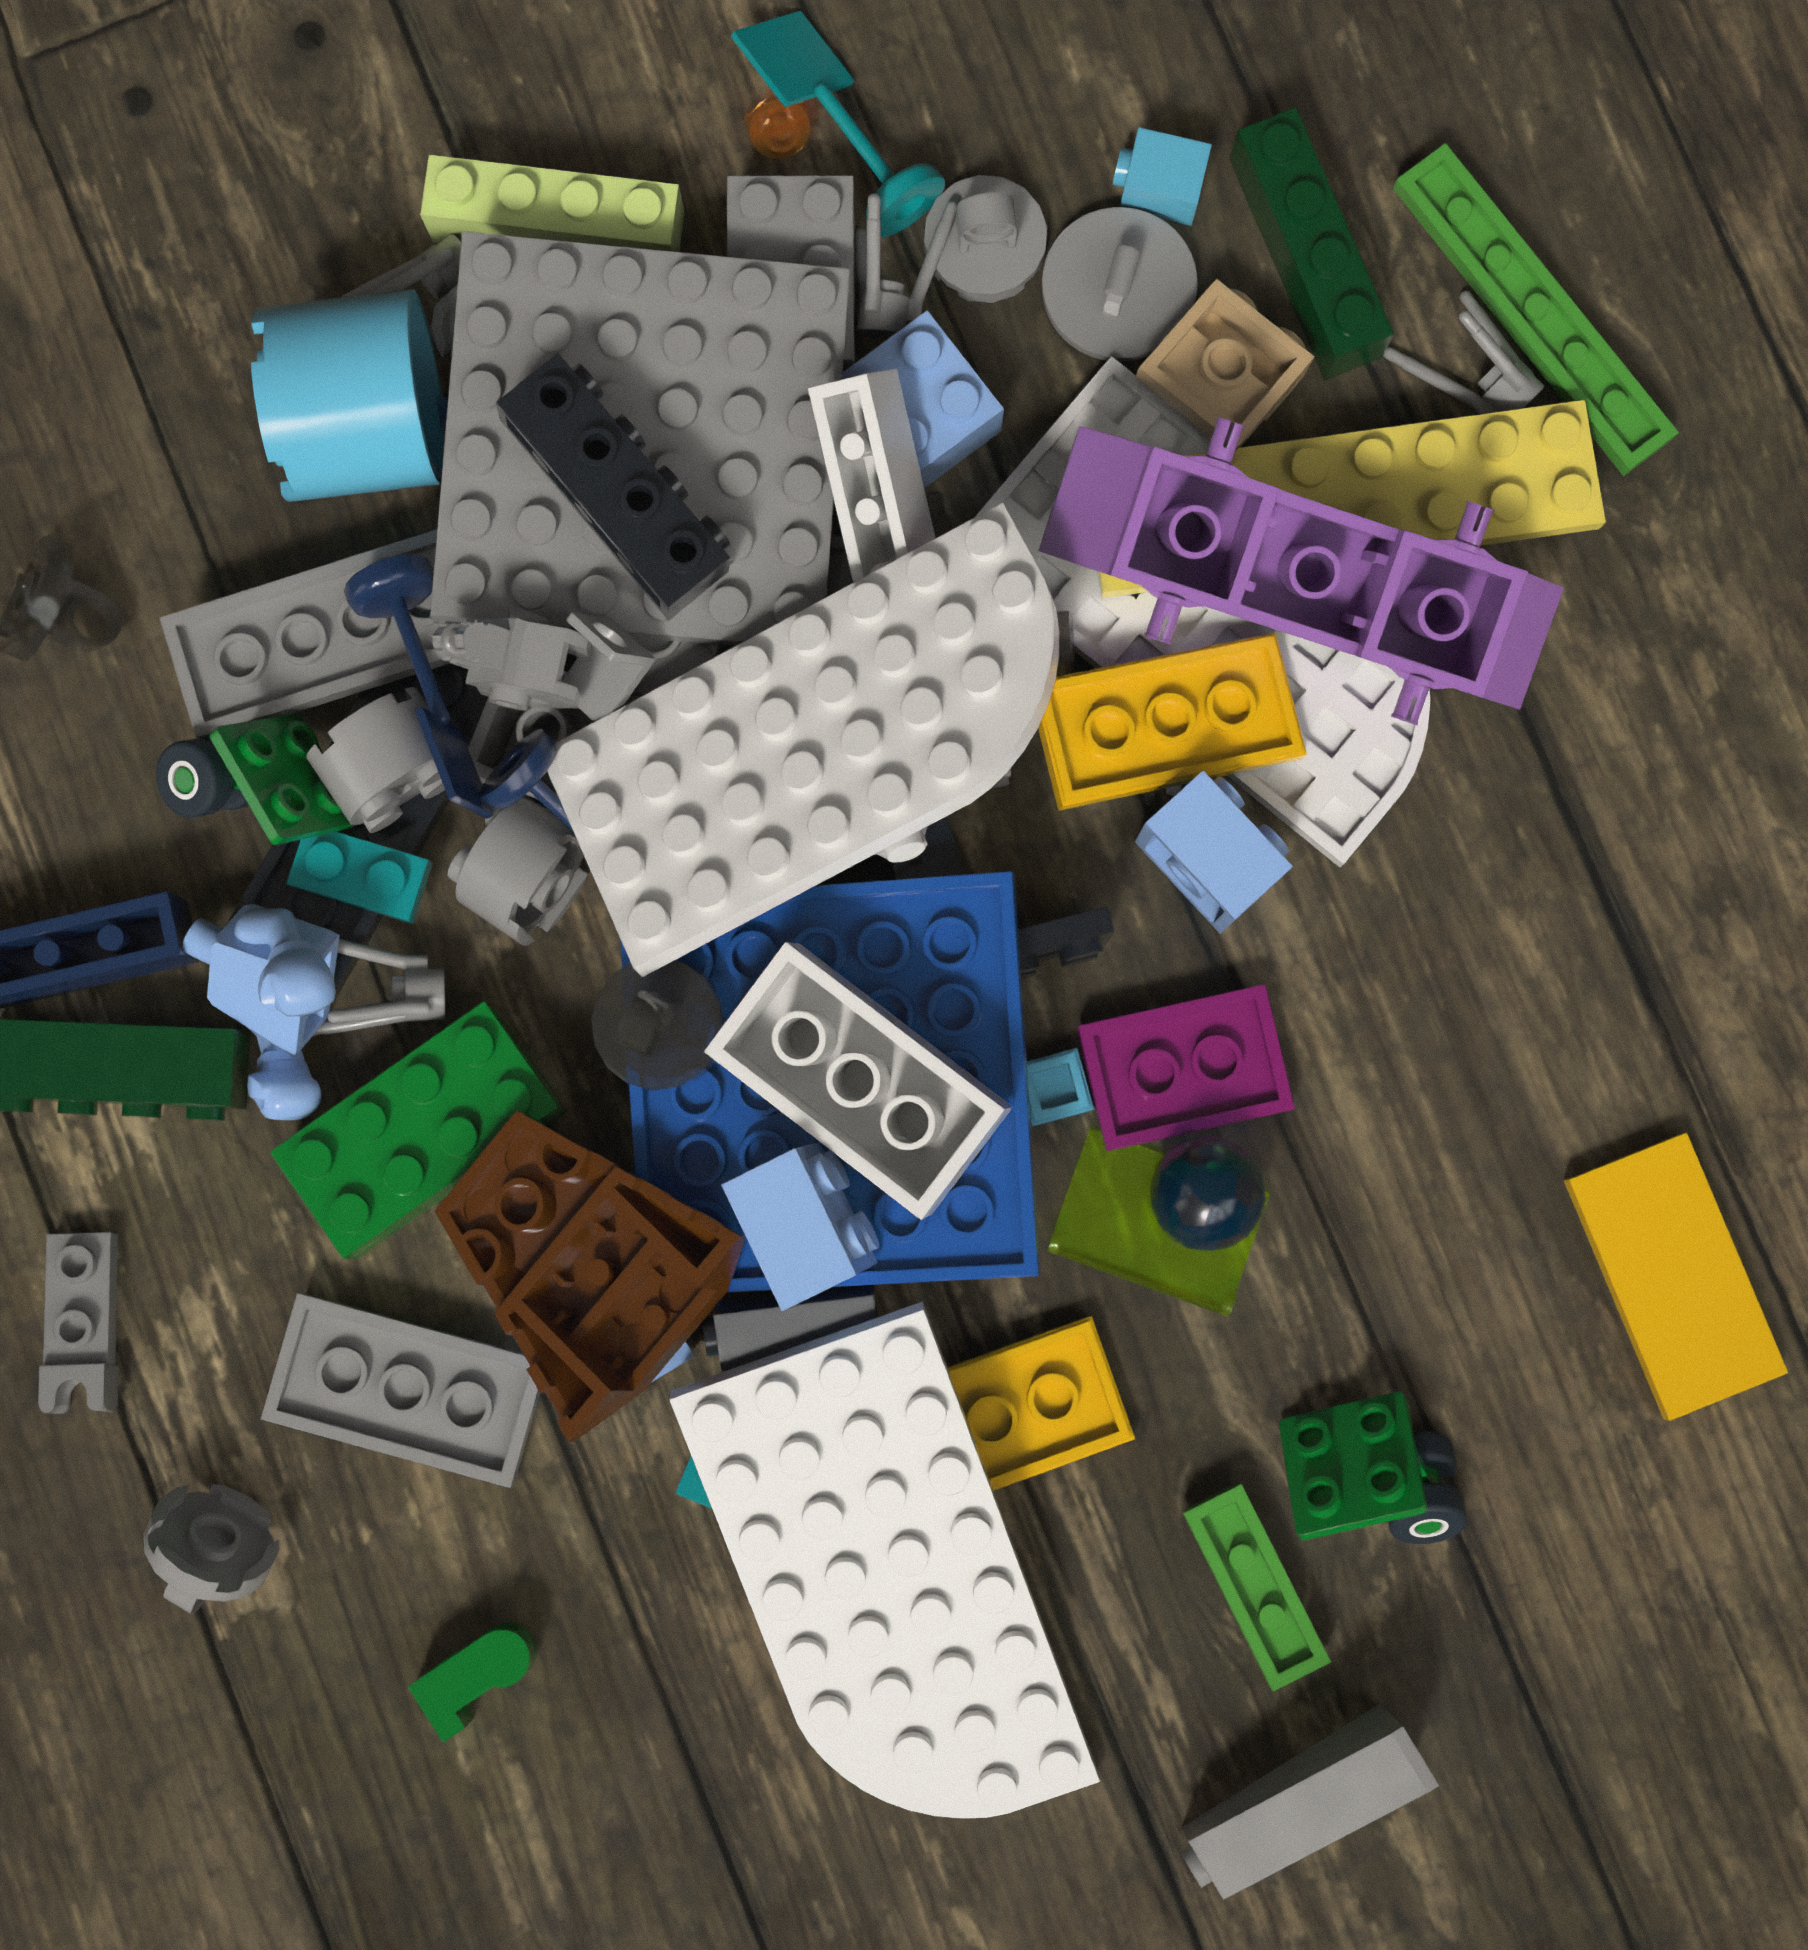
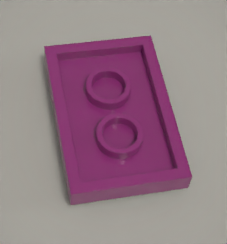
M1265 984L1077 1027L1105 1152L1295 1109Z

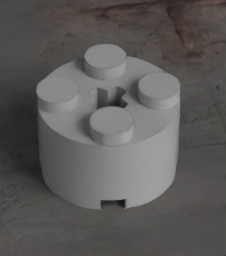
M415 687L405 688L407 701L398 703L393 694L390 693L357 710L327 732L334 742L331 747L322 754L315 744L307 754V760L351 825L364 823L370 833L377 832L397 820L403 814L399 806L419 793L425 799H429L445 790L415 710L421 707L429 711L430 709Z
M523 796L507 808H492L494 816L488 819L485 818L487 827L473 847L467 845L457 853L450 864L447 876L457 883L456 899L460 904L519 944L525 946L535 942L528 933L536 926L548 932L561 919L583 887L588 873L579 868L584 854L574 832L546 806L533 798Z

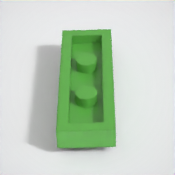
M1237 1482L1182 1510L1181 1512L1269 1688L1274 1692L1331 1663L1242 1484Z

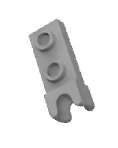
M111 1232L46 1234L43 1365L39 1366L38 1395L39 1408L43 1413H66L70 1408L72 1391L79 1383H82L86 1388L87 1406L91 1410L114 1412L117 1408L119 1367L114 1364L116 1354L118 1234Z

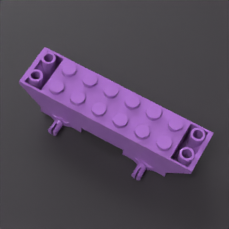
M1217 417V423L1206 456L1187 457L1155 446L1144 445L1079 426L1038 551L1138 584L1153 597H1156L1157 601L1144 636L1154 640L1158 639L1171 645V639L1182 606L1186 608L1205 606L1387 666L1397 676L1405 679L1391 717L1414 725H1418V719L1429 688H1454L1520 710L1564 587L1529 574V571L1499 562L1486 550L1480 548L1491 514L1494 512L1493 509L1467 501L1455 539L1433 540L1248 478L1236 466L1231 465L1241 432L1245 426L1236 422L1231 423L1230 420Z

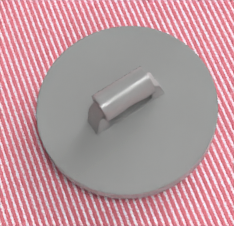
M1112 207L1100 209L1072 222L1062 231L1051 246L1042 274L1043 303L1056 331L1065 341L1080 352L1108 361L1111 356L1118 362L1139 360L1150 356L1195 304L1197 295L1195 263L1182 237L1159 217L1133 208Z

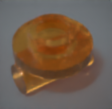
M773 96L760 102L752 112L744 113L749 139H751L752 144L761 154L769 158L783 159L793 156L808 141L810 121L804 101L784 107L779 99Z

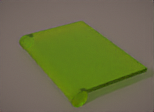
M1090 1128L1053 1230L1047 1252L1229 1317L1236 1300V1290L1270 1193L1264 1191L1266 1201L1261 1217L1258 1219L1254 1217L1255 1201L1250 1208L1242 1204L1235 1198L1236 1185L1228 1190L1224 1176L1200 1167H1194L1189 1163L1139 1145L1105 1152L1101 1132ZM1155 1168L1160 1170L1158 1191L1168 1179L1177 1187L1175 1192L1177 1203L1190 1194H1194L1210 1206L1205 1225L1220 1219L1234 1229L1228 1237L1242 1232L1246 1238L1231 1248L1215 1250L1218 1246L1217 1243H1203L1201 1241L1200 1227L1202 1226L1182 1225L1178 1212L1163 1213L1157 1194L1152 1202L1149 1187ZM1162 1229L1171 1234L1185 1246L1171 1240V1238Z

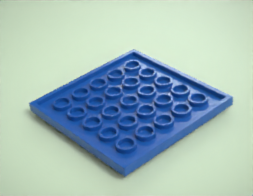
M1013 872L814 886L644 977L633 968L621 941L634 1169L636 1176L745 1236L721 1184L797 1147L819 1142L824 1153L830 1151L829 1148L704 1052L784 943H797L808 949L1013 1106L934 1213L922 1220L838 1156L850 1183L849 1187L843 1189L847 1201L854 1214L862 1211L866 1215L877 1236L879 1248L872 1251L877 1264L833 1287L1031 1277L1041 1274L1015 874ZM745 1238L727 1292L771 1290L747 1238Z

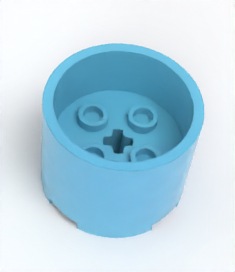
M415 290L263 306L255 309L251 321L254 334L263 333V348L257 351V362H251L256 411L268 462H275L278 467L283 466L288 479L286 482H280L281 495L286 501L293 502L441 484L445 440L438 413L437 396L442 395L428 321L422 302Z

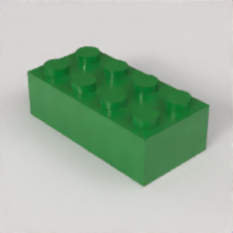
M484 1001L269 1153L343 1259H359L445 1198L516 1111L524 1112L548 1125L568 1110L498 1010Z

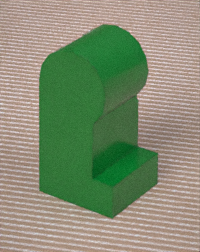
M501 1623L492 1627L419 1676L408 1686L411 1694L443 1743L466 1728L474 1719L467 1704L492 1687L506 1688L516 1684L531 1669L536 1659L537 1645L534 1637L522 1625L517 1623Z

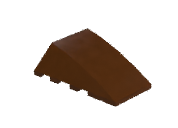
M516 1111L434 1211L476 1284L484 1286L497 1310L494 1312V1315L505 1334L514 1337L530 1367L526 1370L538 1391L546 1393L561 1418L557 1423L568 1442H575L649 1386L729 1290L746 1238L521 1111Z

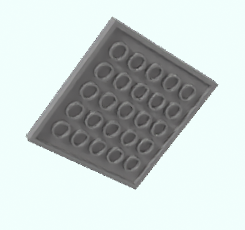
M462 231L430 612L432 620L467 622V620L479 621L480 619L507 618L508 610L514 609L541 615L547 619L546 625L568 628L578 632L566 621L571 612L611 618L629 635L636 638L737 646L826 598L834 498L808 388L842 380L850 269ZM557 353L561 355L571 368L580 363L588 370L604 394L598 401L614 419L623 414L635 426L646 443V446L640 451L656 470L666 465L677 476L689 495L683 502L699 521L706 515L709 516L723 531L731 544V547L725 551L730 557L729 572L669 621L499 419L496 402Z

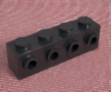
M557 353L496 402L499 419L669 621L729 572L730 557L725 551L731 547V544L723 531L709 516L706 515L699 521L683 502L689 495L677 476L666 465L656 470L640 451L646 446V443L635 426L623 414L614 419L598 401L604 394L588 370L580 363L571 368L561 355Z

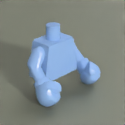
M255 904L244 905L224 928L203 918L197 919L188 930L182 948L186 954L210 965L207 998L210 1003L245 1025L257 1037L261 1055L257 1060L259 1072L248 1075L247 1087L249 1097L255 1100L265 1118L274 1120L304 1119L311 1116L318 1109L321 1103L322 1092L317 1081L311 1077L301 1049L328 1018L330 1004L334 1001L336 994L334 974L340 935L331 930L296 919L293 913L285 908H264Z

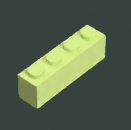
M429 155L420 213L433 243H440L451 234L461 241L462 231L671 252H680L685 215L679 184Z

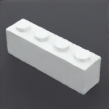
M897 368L867 373L808 388L853 583L936 539Z

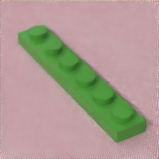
M1446 143L1396 180L1392 188L1562 401L1566 403L1585 400L1591 437L1623 477L1669 443L1679 433Z

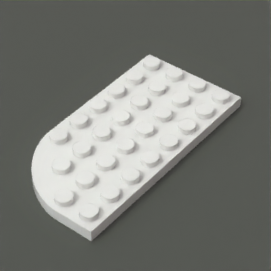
M1111 356L975 517L1004 503L1049 587L1057 611L1059 639L1096 669L1276 632L1307 755L1301 760L1227 776L1338 867H1341L1401 796L1415 773L1428 730L1430 688L1418 719V725L1393 718L1391 714L1394 711L1405 679L1397 676L1387 666L1205 606L1190 608L1182 606L1171 639V645L1158 639H1151L1144 636V633L1147 631L1157 601L1156 597L1146 592L1101 599L1096 570L1038 551L1079 426L1144 445L1155 446L1182 456L1206 453L1211 441L1209 436L1135 378L1136 375Z
M1004 503L993 507L555 743L557 753L547 772L630 962L642 977L971 804L990 790L1024 752L1039 727L1055 684L1059 660V627L1057 611L1049 587Z
M923 1302L671 1390L670 1403L796 1722L807 1741L824 1761L845 1779L887 1803L914 1812L951 1818H987L1008 1814L1100 1782L1096 1764Z

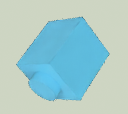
M1138 127L1133 150L1121 147L1112 185L1124 187L1120 207L1142 210L1162 220L1192 226L1212 144Z

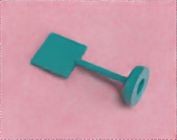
M802 11L733 31L731 38L782 105L788 107L816 97L881 181L882 185L875 194L880 197L882 238L892 236L906 229L919 220L933 206L936 198L942 194L945 188L944 177L934 166L927 163L910 165L894 174L832 93L851 86L854 79ZM867 206V208H866V219H867V220H868V206Z

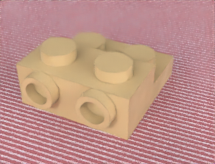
M1216 279L1143 362L1135 378L1210 438H1212L1217 417L1245 426L1241 432L1236 447L1237 450L1263 420L1267 421L1302 380L1315 356L1306 350L1303 341L1294 332L1283 327L1278 328L1260 314L1254 302L1245 293L1237 289H1229Z

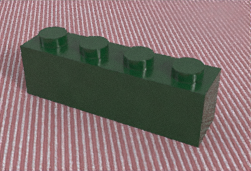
M1295 107L1239 129L1230 155V163L1312 354L1315 356V361L1324 381L1381 359L1394 336L1393 330L1297 108Z
M0 1019V1111L33 1113L34 1101L58 1102V1114L96 1116L98 1104L122 1105L121 1116L161 1118L162 1106L186 1107L185 1119L225 1121L226 1109L246 1110L251 1034L236 1029Z

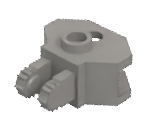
M514 609L508 610L507 618L480 619L479 621L467 620V622L445 621V623L438 624L439 627L431 635L433 638V652L437 653V657H442L443 661H449L451 664L468 669L467 684L476 686L481 695L489 697V702L516 710H527L528 706L535 708H578L580 699L578 688L563 683L561 680L567 653L580 658L589 657L591 643L579 632L568 628L546 625L547 619L541 615Z

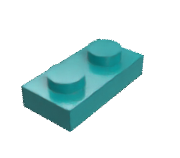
M333 832L300 840L286 884L293 888L413 924L433 863L428 859Z

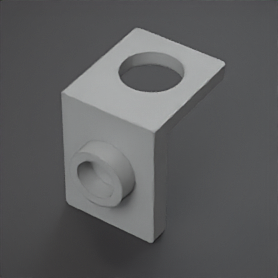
M571 612L566 621L591 643L589 657L577 658L561 682L578 688L580 693L578 708L593 722H596L624 706L656 658L613 619Z

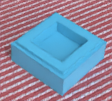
M1077 1048L1027 1061L1031 1127L1094 1110Z

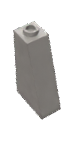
M1378 1704L1184 1825L1182 1829L1191 1846L1183 1850L1181 1854L1201 1888L1213 1882L1224 1900L1438 1787L1439 1784L1404 1727L1381 1704Z

